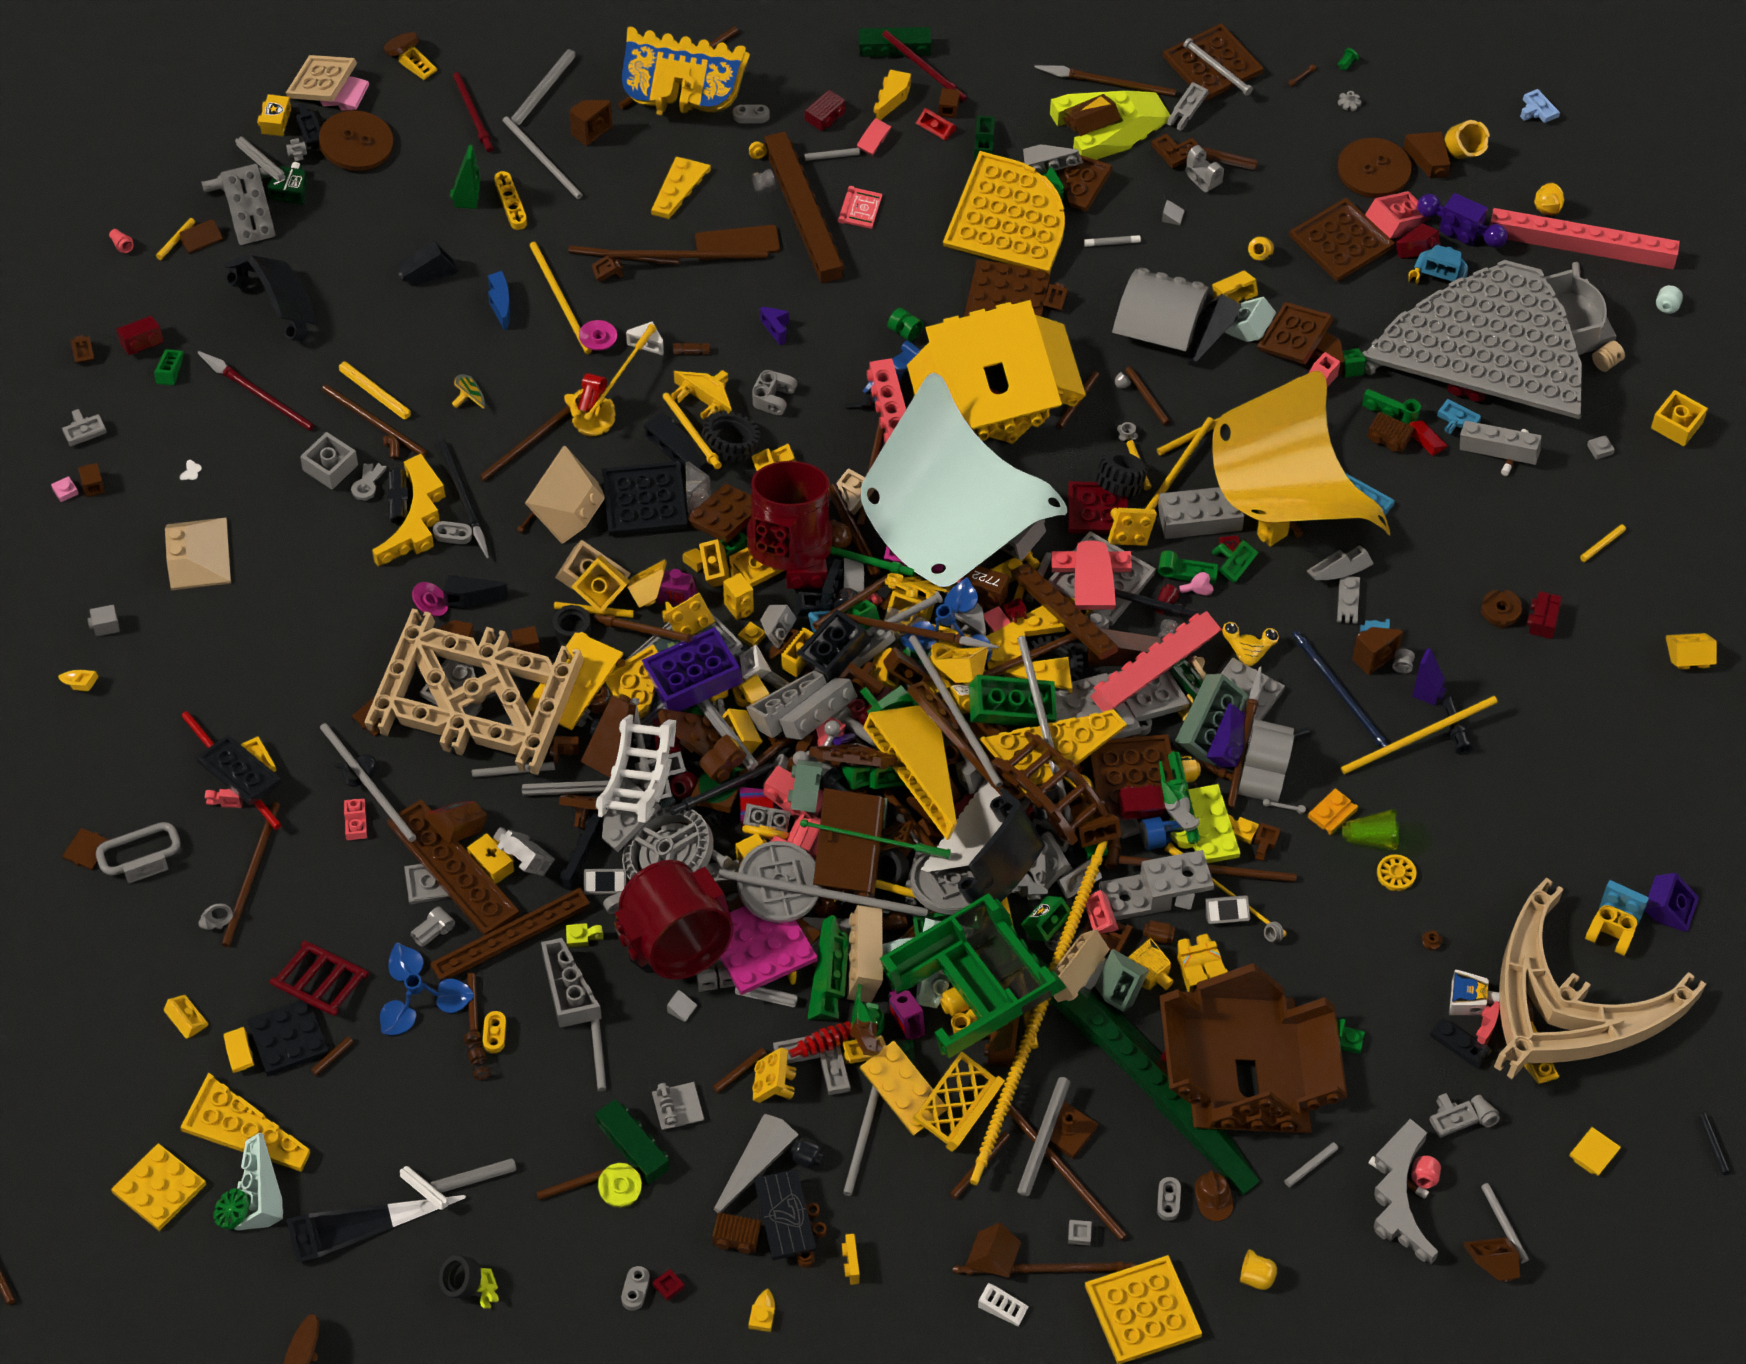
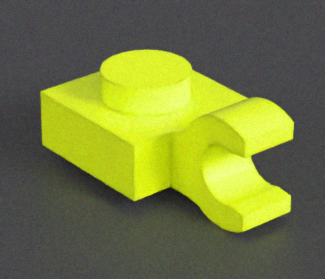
M587 923L566 925L567 947L589 946V940H603L602 925H595L589 929Z
M481 1268V1282L477 1292L482 1293L480 1298L481 1306L490 1309V1302L499 1301L498 1295L495 1293L498 1286L492 1270Z

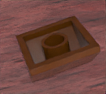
M1001 1222L983 1229L976 1236L966 1268L1009 1278L1021 1242Z

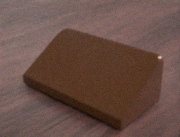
M214 219L179 233L181 242L188 254L223 240Z

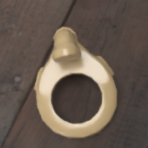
M1193 656L1188 660V663L1191 667H1194L1197 674L1204 681L1206 672L1202 668L1205 659Z

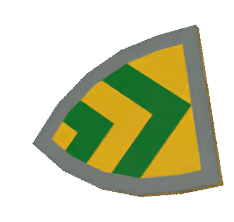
M465 374L458 375L455 378L454 385L460 389V395L452 402L453 406L458 408L469 397L484 409V397L474 379Z

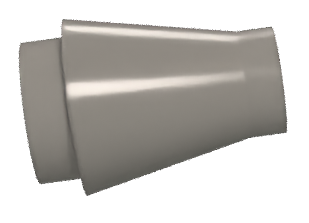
M1476 1095L1471 1099V1104L1481 1125L1488 1128L1499 1121V1112L1482 1095Z

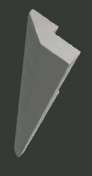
M767 1114L763 1115L714 1207L717 1213L725 1210L754 1183V1178L763 1175L765 1170L795 1143L799 1134L783 1119Z

